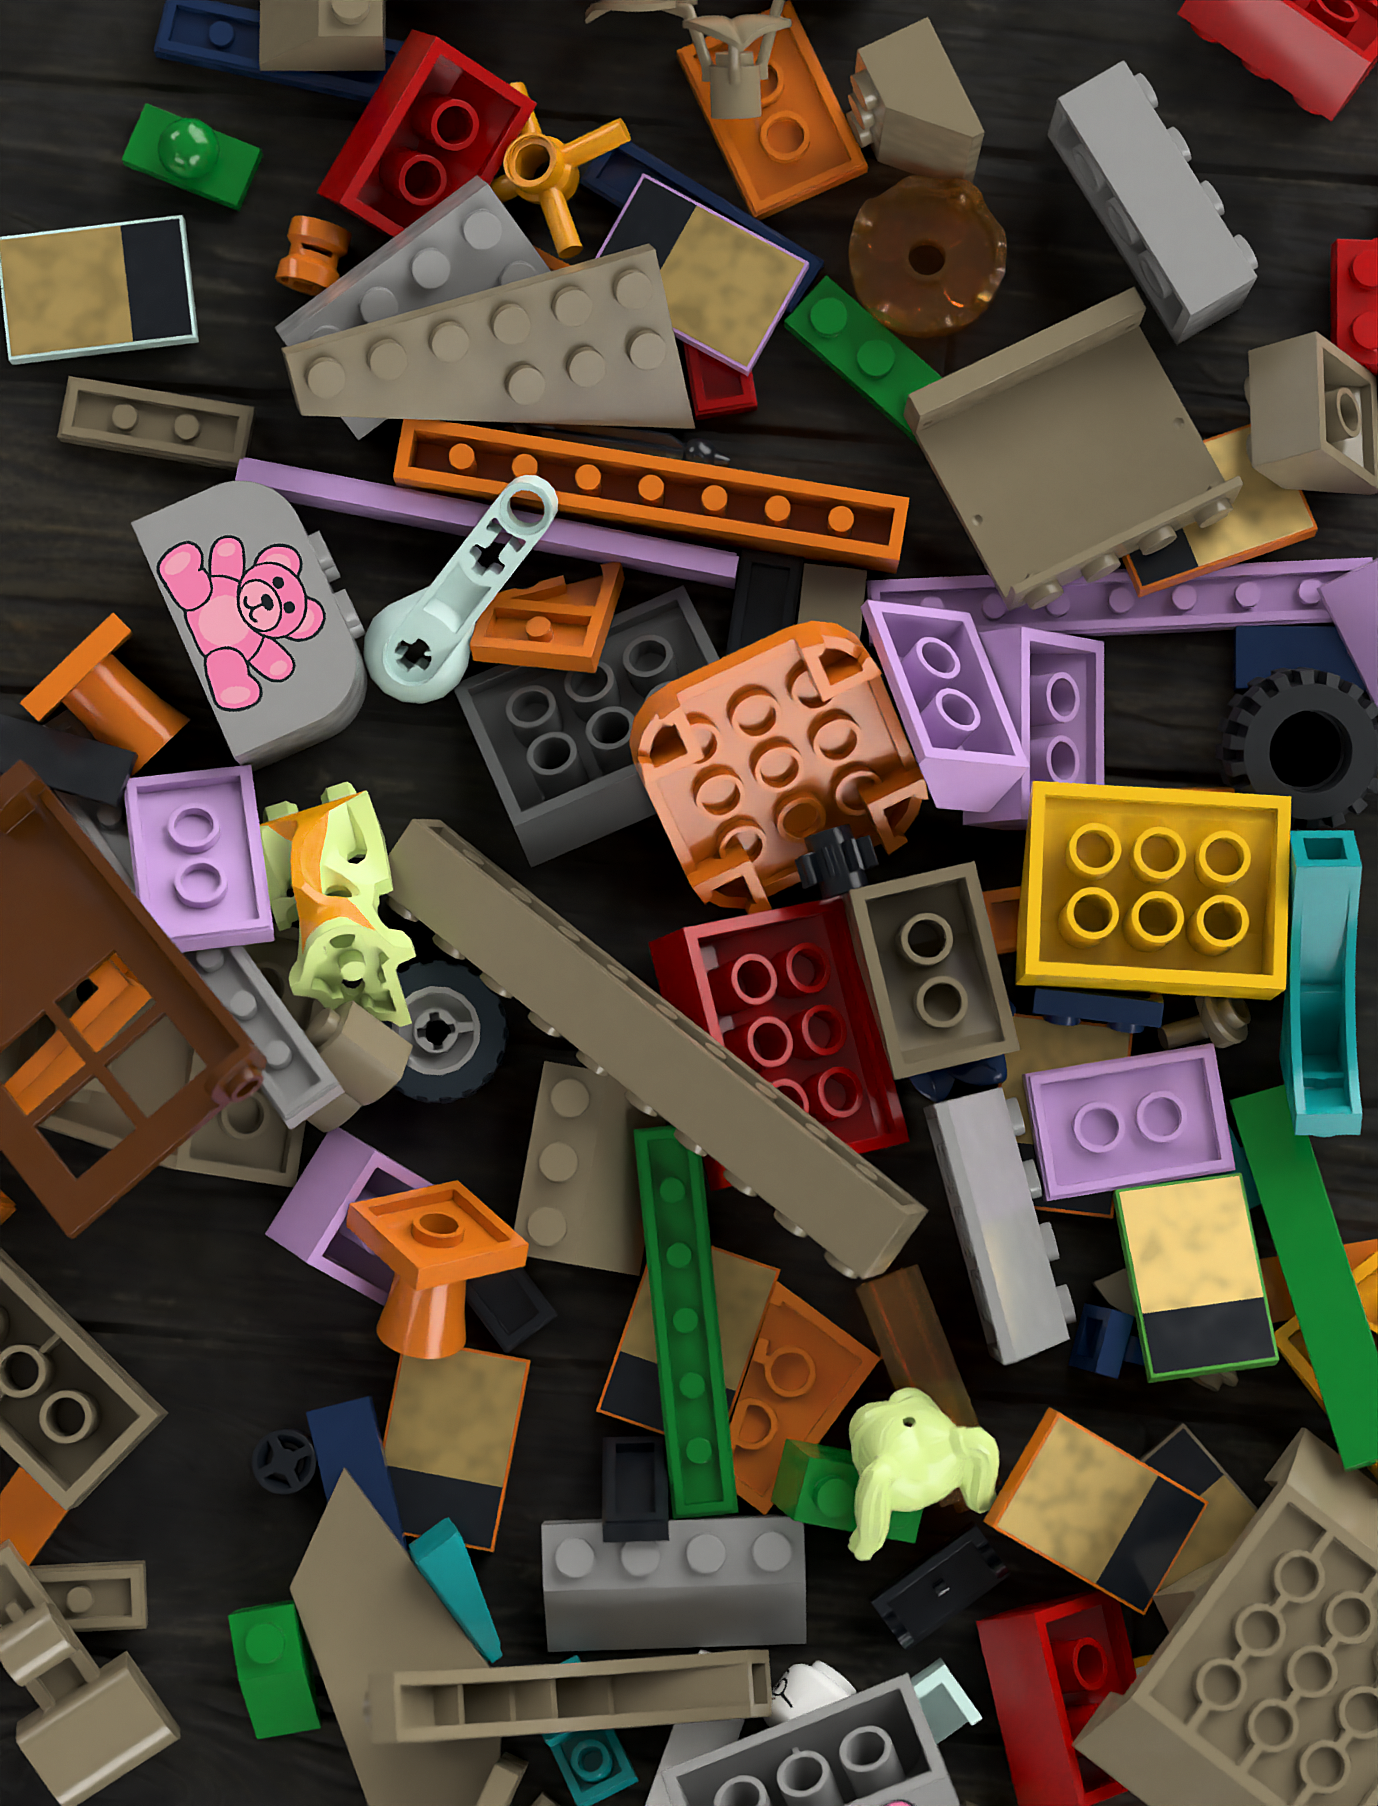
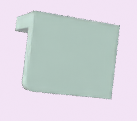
M941 1658L910 1679L936 1745L967 1722L973 1726L982 1719L974 1704Z

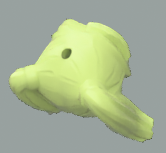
M903 1388L895 1392L888 1401L868 1403L859 1408L851 1419L849 1437L852 1444V1460L860 1475V1480L855 1496L857 1527L849 1538L850 1543L848 1547L860 1561L870 1560L872 1555L883 1546L889 1530L891 1511L893 1510L905 1512L920 1510L942 1500L957 1487H959L964 1501L970 1509L981 1514L989 1511L997 1498L995 1484L999 1467V1449L994 1438L981 1427H957L949 1417L941 1412L930 1396L917 1388ZM912 1423L914 1424V1426L906 1427L904 1426V1424Z

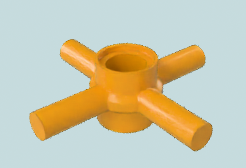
M515 82L509 84L529 97L524 83ZM533 110L519 136L506 150L504 156L505 174L493 179L489 186L502 203L519 195L530 203L541 205L559 257L564 259L574 257L583 250L566 201L573 196L578 187V166L631 141L629 131L623 120L618 118L564 145L560 140L542 134ZM550 160L547 171L541 177L534 180L537 168L542 163Z

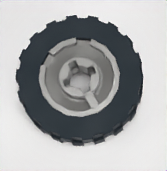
M433 960V963L422 964L419 962L410 965L408 970L402 973L397 972L412 1023L399 1027L391 1021H381L413 1045L402 1078L393 1088L406 1096L426 1103L436 1102L445 1104L464 1097L468 1098L477 1093L476 1091L483 1085H487L495 1077L494 1073L499 1065L502 1066L506 1056V1045L509 1043L508 1018L498 995L481 981L480 975H477L465 966ZM436 1020L445 1022L451 1030V1034H448L442 1045H434L426 1037L428 1025Z

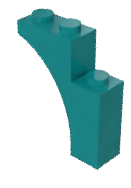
M1353 830L1290 831L1286 990H1284L1279 1060L1295 1135L1332 1137L1335 1135H1360L1362 1107L1356 1046L1355 966L1362 864Z

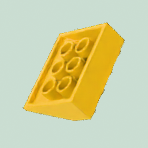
M1032 781L1018 913L1015 985L1272 1000L1286 990L1291 796Z

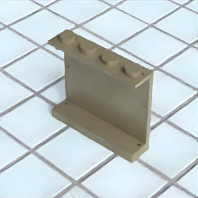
M1135 287L908 394L903 416L1009 612L1025 604H1028L1032 610L1039 609L1059 598L1064 593L1062 586L1084 576L1087 583L1099 580L1112 573L1121 565L1119 558L1138 549L1141 550L1143 555L1152 554L1172 543L1177 538L1175 531L1195 521L1200 528L1220 521L1233 510L1231 504L1234 503L1243 486L1240 476L1225 482L1139 325L1146 307Z

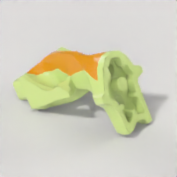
M344 782L326 788L325 792L321 795V805L300 812L296 804L289 803L288 801L265 807L263 823L259 824L270 906L279 931L291 928L292 923L299 920L298 957L289 975V983L293 995L318 999L325 1008L329 1007L332 1010L348 1001H354L379 1021H391L399 1027L411 1024L410 1013L396 969L399 964L416 957L411 939L402 930L388 929L380 921L377 914L380 903L379 896L393 891L385 837L367 790L357 793L352 784ZM351 858H365L358 864L349 863ZM292 888L294 896L288 897L287 890ZM343 978L348 981H356L362 978L361 984L355 989L347 988L342 984Z

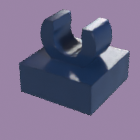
M1084 1303L1068 1365L1118 1379L1122 1361L1145 1366L1140 1338L1130 1335L1134 1316Z

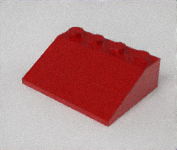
M841 896L685 927L648 942L662 998L855 1152L863 1154L910 1142L896 1085L855 956ZM709 1154L702 1156L711 1191L733 1186L723 1175L726 1170L724 1166Z

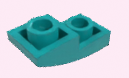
M576 1655L560 1664L581 1663V1660ZM615 1729L542 1734L544 1741L552 1750L577 1806H591L639 1781Z

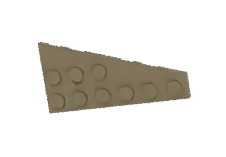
M649 243L281 348L296 406L302 416L695 429L656 250Z

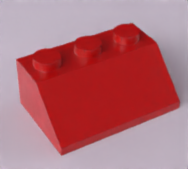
M1185 0L1177 13L1190 23L1191 28L1198 36L1212 43H1220L1240 57L1243 65L1251 73L1264 79L1273 80L1290 92L1295 102L1301 108L1313 114H1321L1330 121L1336 117L1351 99L1378 61V0Z
M412 29L316 193L371 228L393 239L476 175L490 185L504 161L507 148L519 136L537 103L439 37Z
M1099 1589L1017 1607L976 1621L1018 1805L1091 1806L1129 1791L1072 1746V1743L1109 1692L1124 1696L1137 1678L1120 1601Z

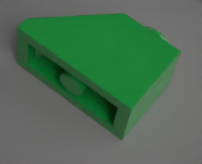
M294 1599L237 1609L228 1615L238 1679L256 1738L263 1739L321 1728L322 1723L308 1639Z

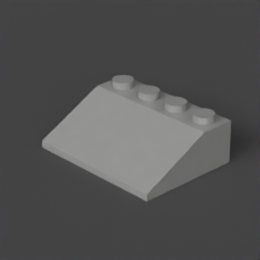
M999 1087L923 1108L989 1355L1005 1365L1017 1362L1070 1339L1066 1324L1076 1322V1315L1067 1285L1055 1286L1049 1262L1059 1259L1058 1247L1050 1222L1039 1224L1032 1199L1042 1197V1189L1033 1159L1022 1162L1016 1136L1024 1135L1026 1131L1017 1098L1005 1099L1003 1089Z

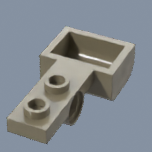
M7 1539L1 1543L0 1661L12 1679L19 1686H26L40 1706V1708L17 1722L16 1741L60 1805L77 1806L180 1739V1727L127 1651L101 1668L96 1665L11 1540Z

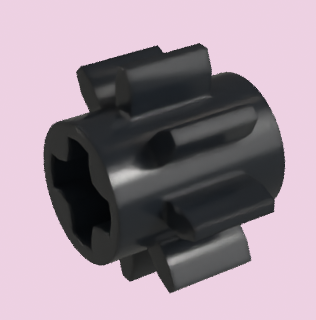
M845 824L804 838L808 854L801 855L794 860L803 889L818 884L823 900L844 895L852 889L869 886L865 870L879 864L870 835L855 839L850 824Z

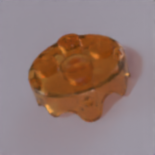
M921 175L908 176L874 199L869 198L859 210L849 244L848 266L850 281L858 300L864 308L885 327L902 335L919 338L947 336L963 330L975 322L993 303L1005 273L1007 256L1006 235L1003 227L997 222L985 204L982 193L971 182L961 178L946 180ZM921 245L933 246L942 253L945 264L936 274L921 275L915 272L909 264L908 256L911 251Z

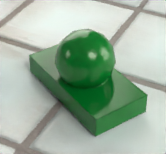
M146 103L121 160L129 168L240 211L262 160L263 153L260 148L213 130L199 119L182 118Z

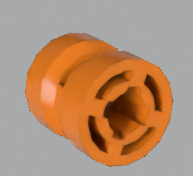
M294 216L291 219L287 233L291 243L288 256L280 259L275 278L276 281L286 287L317 296L341 278L337 271L339 259L348 254L352 234L348 230L325 220L307 216Z

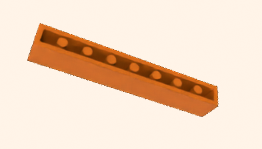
M403 419L393 473L397 487L492 505L504 488L515 478L523 475H535L548 481L555 489L558 498V511L554 518L803 557L809 560L896 574L899 564L910 499L908 497L440 420ZM522 490L516 492L510 499V507L513 510L544 515L545 507L543 501L532 491Z

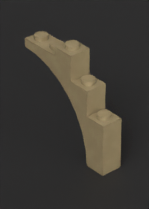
M739 1650L500 1668L368 1674L369 1690L366 1692L363 1702L364 1718L367 1726L371 1729L372 1744L440 1742L772 1717L769 1650Z

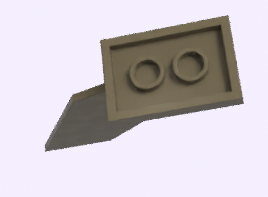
M344 1468L291 1583L290 1591L368 1806H510L529 1762L508 1752L501 1756L502 1737L424 1743L372 1744L371 1729L366 1724L363 1712L364 1697L369 1690L368 1674L491 1667L417 1568L410 1555L351 1474Z

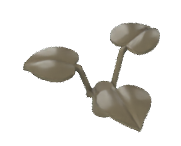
M600 0L593 3L585 13L586 24L610 10L626 12L662 10L682 17L684 19L682 21L683 28L689 29L702 67V81L710 82L711 118L746 119L762 116L761 80L768 79V62L776 32L792 27L791 19L781 17L786 0H773L769 15L745 14L733 19L719 15L697 17L693 5H698V0ZM703 34L728 44V51L715 53L716 65H713ZM763 36L757 61L754 63L753 51L744 50L754 40Z

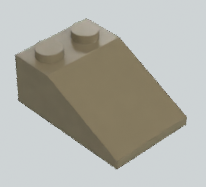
M975 861L852 889L841 896L855 956L893 1080L1020 1050Z

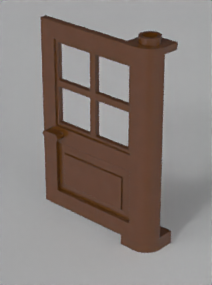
M20 759L0 777V1053L42 1016L47 1014L86 1064L28 1115H26L0 1081V1149L69 1238L74 1239L230 1102H240L252 1095L264 1081L262 1072L266 1067L267 1058L37 772ZM117 953L156 1003L97 1054L57 1003L112 955ZM167 1015L207 1067L147 1118L107 1066ZM97 1077L136 1129L82 1176L76 1179L37 1127L92 1079Z

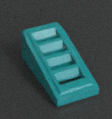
M447 1517L409 1544L410 1549L408 1552L417 1568L487 1662L490 1660L493 1663L503 1656L500 1649L501 1643L463 1538L450 1518Z

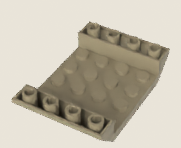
M1306 1428L1300 1429L1264 1480L1274 1488L1125 1695L1109 1692L1072 1743L1074 1748L1148 1806H1378V1485L1358 1469L1345 1472L1340 1455Z

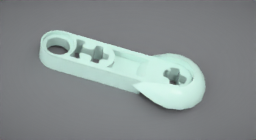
M523 475L512 480L429 587L388 605L372 619L364 637V661L371 679L384 693L402 702L423 704L444 697L460 683L468 667L471 651L469 644L476 620L542 537L558 511V498L555 489L548 481L535 475ZM522 490L536 493L542 499L545 507L543 518L534 523H526L517 519L510 507L512 495ZM497 518L500 524L493 523L492 519ZM502 528H504L513 535L498 557L505 566L503 567L495 562L488 569L481 566L478 559L482 552L475 544L477 543L480 547L487 548ZM517 538L524 539L526 542L520 544ZM418 638L425 641L429 647L424 655L432 656L431 661L429 662L424 658H419L415 663L408 661L404 656L408 646H401V641L404 640L409 644H413Z

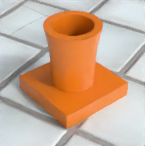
M113 612L37 685L20 704L38 722H44L63 703L98 742L136 752L138 758L130 775L131 778L191 719L161 699L113 655L133 635L132 631Z
M458 1180L349 1203L346 1226L394 1271L388 1298L378 1321L376 1331L380 1340L387 1347L400 1354L421 1359H438L459 1352L466 1343V1281L480 1276L523 1267L526 1264L529 1243Z

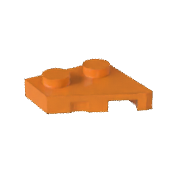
M609 562L602 564L603 575L568 585L565 583L564 576L561 575L539 581L536 585L527 589L513 588L498 592L477 620L469 644L473 660L596 673L625 580L621 563Z

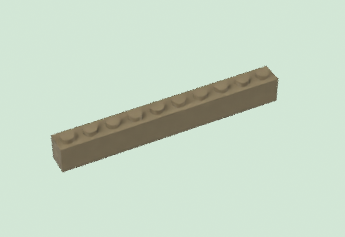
M412 819L388 855L393 891L387 893L388 897L385 901L393 911L410 921L417 922L420 920L435 932L432 940L440 949L457 959L464 960L467 958L482 970L480 979L488 988L506 998L514 996L531 1011L528 1014V1018L535 1026L551 1036L560 1037L562 1035L579 1049L576 1057L583 1065L601 1076L607 1077L610 1074L627 1088L625 1097L635 1107L651 1116L660 1114L677 1128L674 1136L683 1146L701 1156L709 1154L726 1168L723 1175L731 1185L749 1196L760 1195L776 1208L773 1215L784 1228L800 1237H806L808 1234L827 1250L824 1254L825 1259L836 1270L850 1278L860 1276L862 1279L879 1275L886 1271L929 1211L927 1208L441 820Z

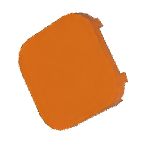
M808 621L782 629L668 683L648 697L634 717L629 738L633 763L691 887L704 904L710 901L720 907L745 909L748 915L772 910L767 897L801 882L794 860L801 855L808 854L804 841L805 837L830 828L850 824L855 839L870 835L873 847L882 844L889 855L908 842L904 833L919 814L922 800L929 799L926 781L916 763L880 676L882 672L856 634L836 623Z

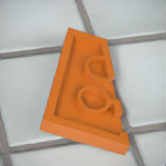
M778 1281L776 1282L730 1422L737 1495L764 1515L767 1514L774 1504L771 1502V1497L786 1438L818 1444L881 1359Z

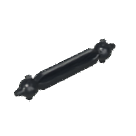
M480 422V427L719 467H729L731 457L716 450L710 441L703 438H694L684 444L670 433L626 426Z

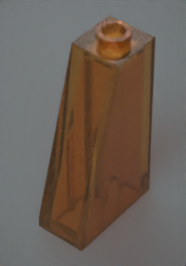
M918 1265L906 1266L851 1288L877 1354L881 1358L880 1361L893 1394L903 1388H917L930 1396L941 1412L949 1417L957 1427H980ZM906 1423V1426L912 1427L914 1424ZM999 1474L997 1475L995 1486L1002 1484ZM959 1487L942 1500L937 1501L941 1508L953 1504L957 1514L970 1510L964 1501Z

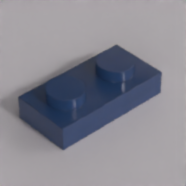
M1031 986L1032 1013L1043 1014L1042 1018L1049 1023L1074 1026L1079 1025L1081 1019L1106 1021L1108 1028L1124 1033H1141L1144 1031L1145 1026L1161 1028L1164 1009L1162 994Z

